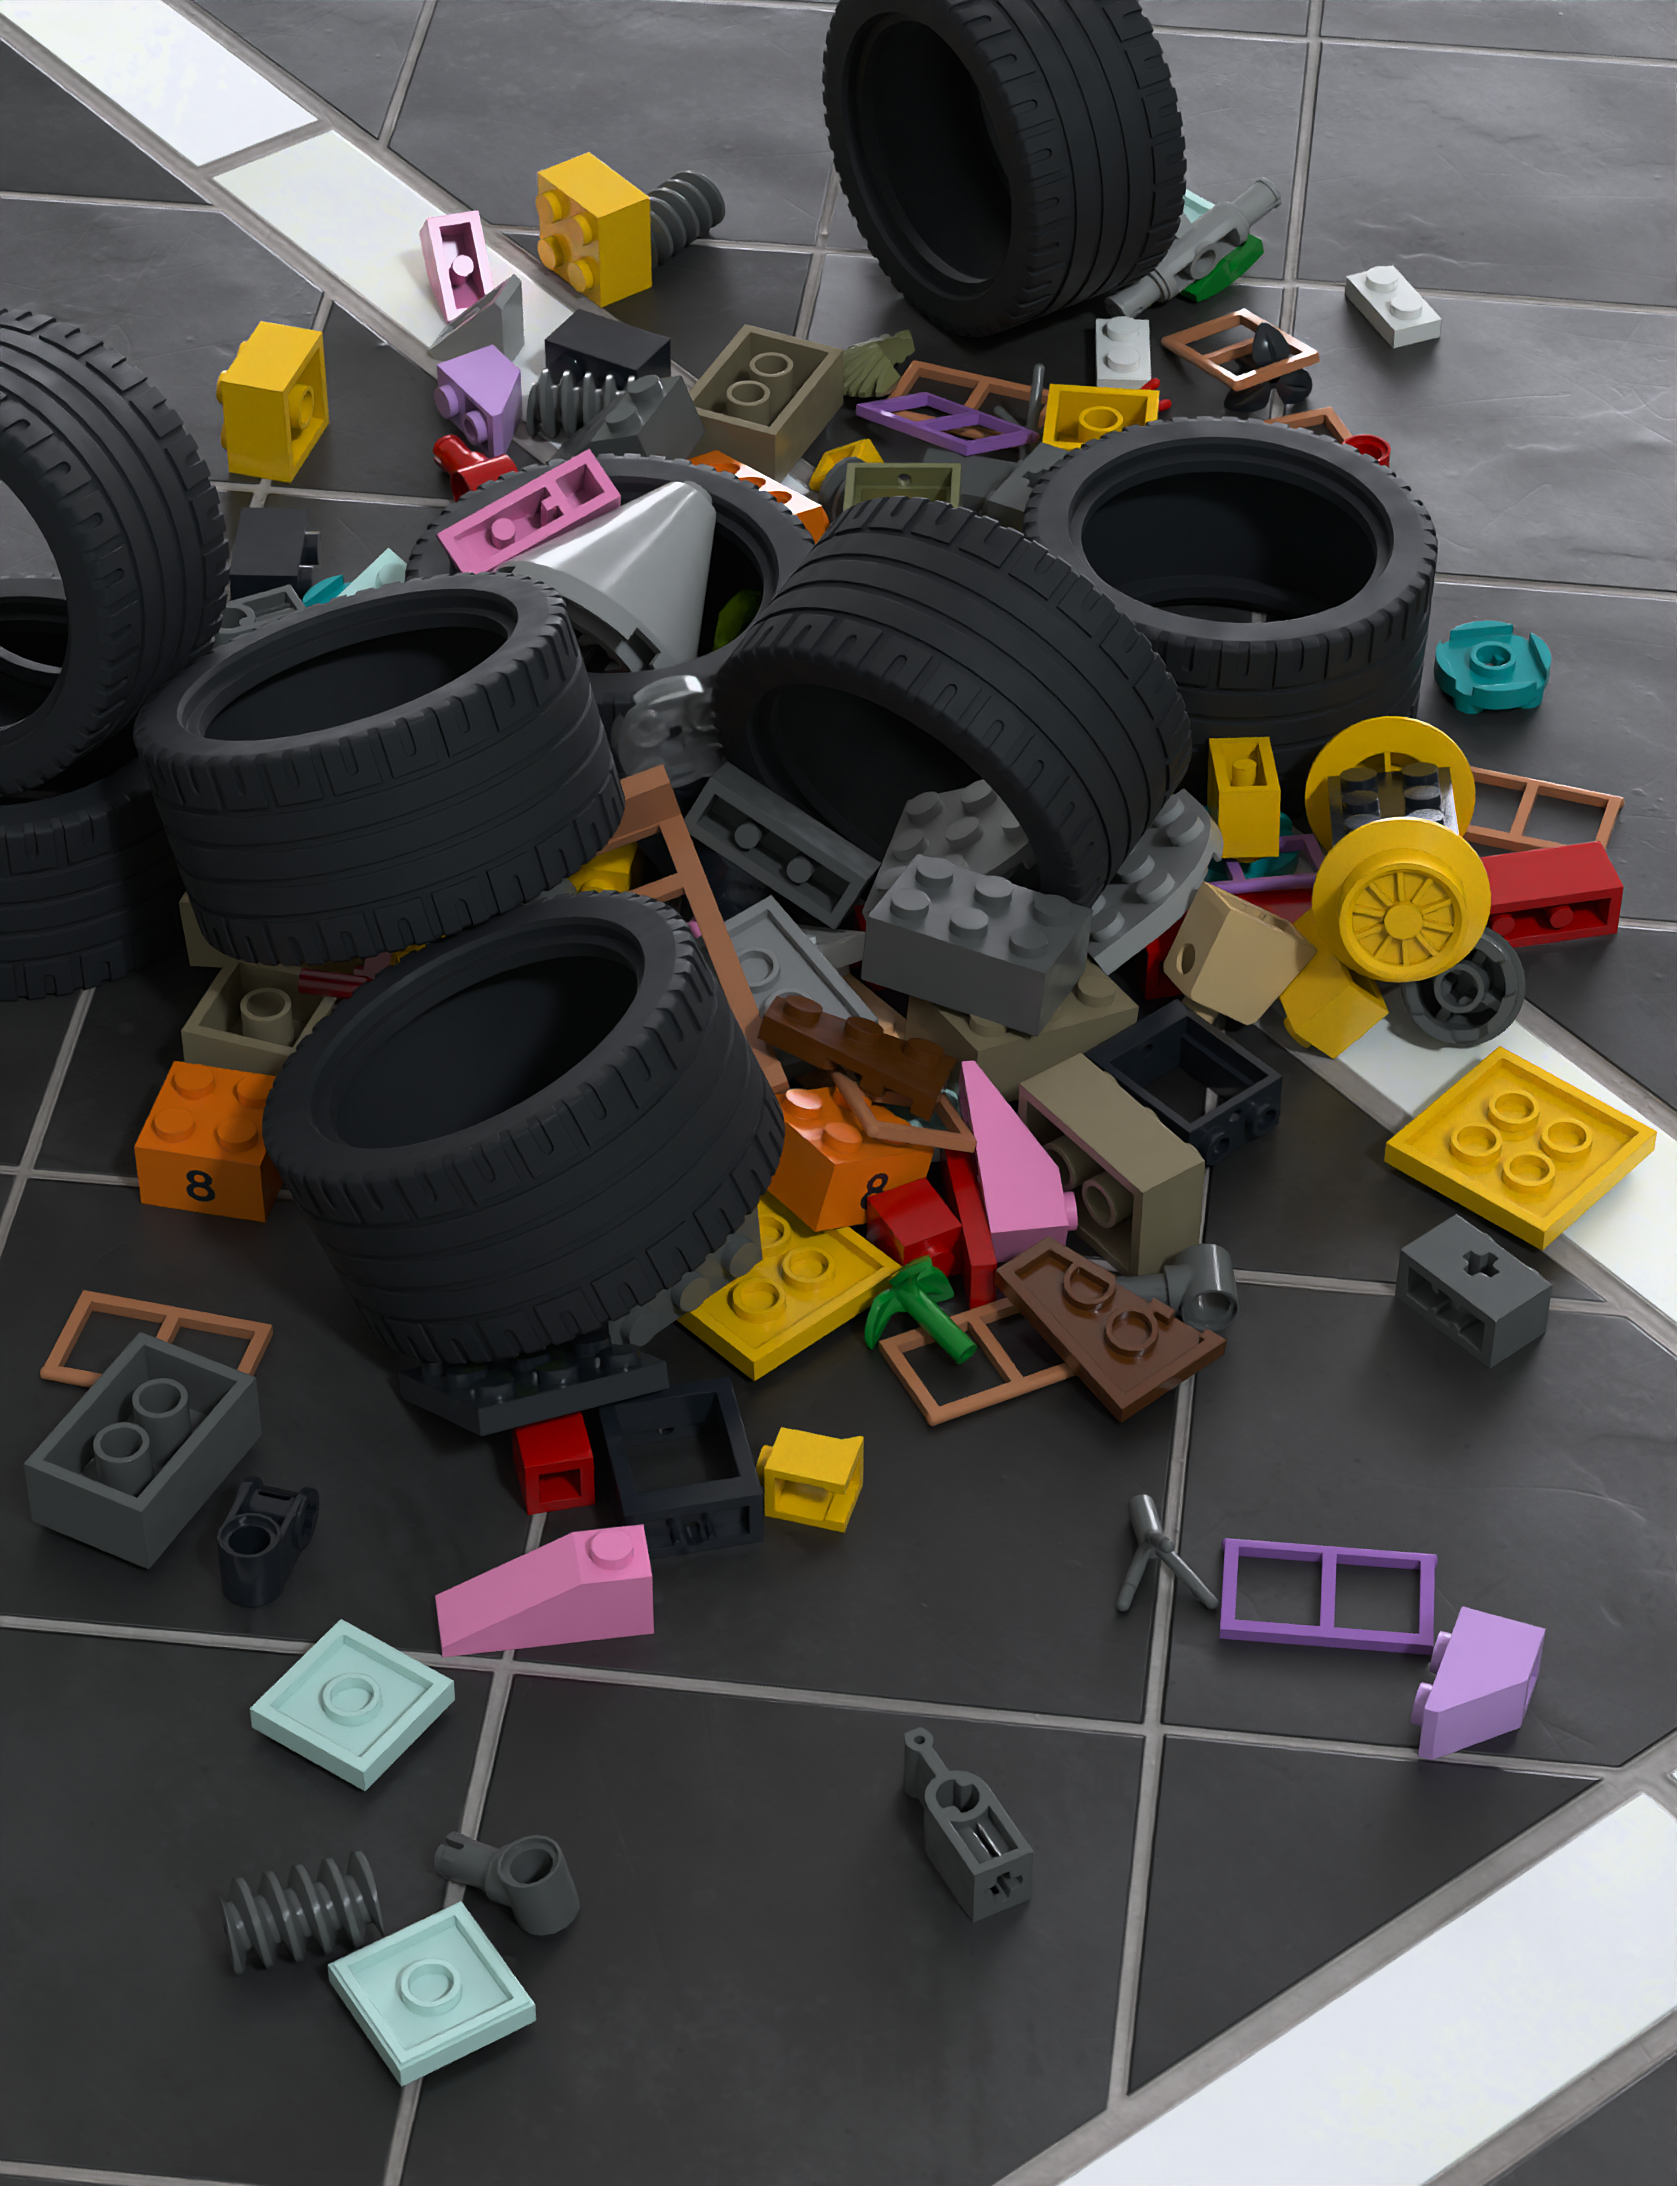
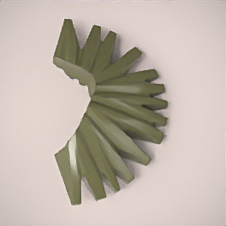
M902 330L896 333L894 337L884 334L880 335V338L872 337L867 342L848 346L844 350L843 395L851 397H882L896 390L901 376L895 370L894 364L898 363L900 365L905 361L906 356L911 355L915 351L910 330Z

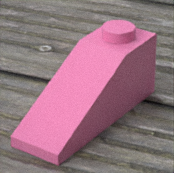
M588 449L437 533V540L459 573L473 572L478 574L480 572H492L496 566L620 507L621 495L591 450Z
M975 1061L961 1062L957 1090L961 1118L977 1140L974 1153L971 1154L997 1263L1010 1261L1047 1236L1065 1246L1068 1231L1077 1230L1078 1224L1077 1206L1073 1191L1063 1192L1059 1167Z
M644 1525L572 1532L435 1595L442 1658L654 1634L652 1572Z

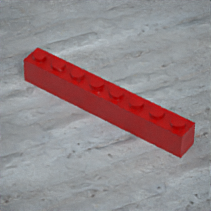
M1601 841L1479 857L1487 872L1491 891V907L1486 927L1501 935L1513 948L1617 933L1624 886ZM1313 887L1233 895L1293 924L1312 907ZM1187 912L1163 934L1129 959L1145 1000L1184 995L1164 973L1163 963Z

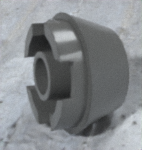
M1485 927L1481 938L1470 953L1452 968L1428 979L1401 983V993L1405 1007L1415 1023L1435 1039L1460 1046L1481 1044L1503 1033L1519 1014L1526 989L1524 969L1514 948L1501 935Z

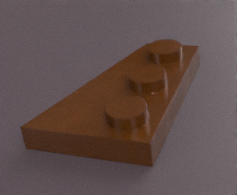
M796 995L787 996L786 999L780 996L775 997L764 1014L757 1038L822 1070H839L844 1066L854 1071L856 1078L861 1081L859 1088L877 1097L885 1096L886 1091L897 1092L913 1100L910 1113L930 1122L951 1081L958 1060L944 1054V1049L932 1041L922 1038H910L906 1041L883 1033L884 1029L882 1026L872 1020L862 1017H848L846 1020L823 1012V1007L814 1000Z
M1049 1236L995 1271L994 1284L1119 1423H1122L1225 1354L1226 1339L1207 1328L1201 1333L1174 1317L1175 1310L1156 1298H1153L1149 1303L1117 1284L1116 1275Z

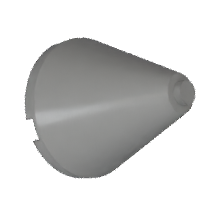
M691 481L683 483L670 482L496 566L492 572L496 574L503 572L513 573L515 576H529L531 579L535 578L547 583L561 594L566 603L586 672L628 673L678 665L697 659L716 511L712 506L713 501L710 494L700 485Z

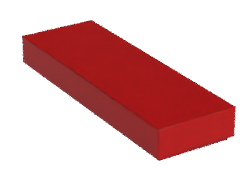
M940 1148L939 1180L944 1202L962 1224L961 1276L968 1307L971 1310L996 1301V1285L994 1282L997 1261L971 1152Z

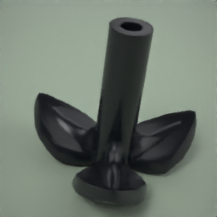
M1261 322L1253 339L1252 353L1234 359V361L1246 372H1251L1289 358L1290 350L1285 337L1278 329L1267 322ZM1299 369L1240 391H1235L1231 388L1224 400V407L1234 412H1254L1263 409L1270 399L1271 390L1275 388L1284 404H1297L1302 402L1311 393L1313 386L1312 378L1306 370Z

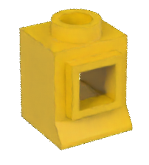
M781 1427L774 1446H763L756 1467L760 1485L764 1487L765 1516L845 1533L863 1486L864 1437L856 1436L840 1440L829 1436Z

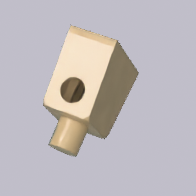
M1203 881L1163 963L1164 973L1185 995L1181 1002L1212 1024L1217 1015L1221 1013L1245 1025L1256 1023L1313 958L1317 949L1290 921Z

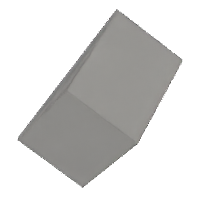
M513 274L445 326L427 352L436 360L448 361L493 344L513 362L524 346L522 281Z

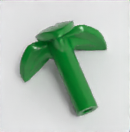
M929 1255L916 1258L901 1267L888 1280L893 1287L881 1292L874 1298L868 1313L864 1335L865 1344L869 1349L872 1350L875 1347L893 1314L908 1312L957 1364L967 1361L976 1351L977 1345L935 1303L953 1298L954 1291L946 1275L937 1267L932 1266V1259Z

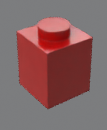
M926 1177L867 1197V1241L902 1267L916 1258L929 1255L932 1259V1266L940 1269L947 1278L961 1273L962 1224Z
M582 1411L511 1428L513 1459L527 1515L595 1504L594 1460Z

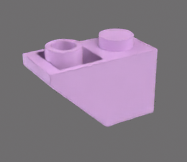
M493 344L437 364L438 388L434 390V399L440 414L445 419H450L465 434L472 445H477L490 458L506 454L522 417L520 369Z
M1462 1606L1452 1634L1440 1631L1437 1637L1430 1663V1672L1437 1674L1433 1685L1421 1682L1415 1697L1411 1724L1422 1727L1418 1757L1434 1760L1521 1728L1539 1677L1546 1629Z

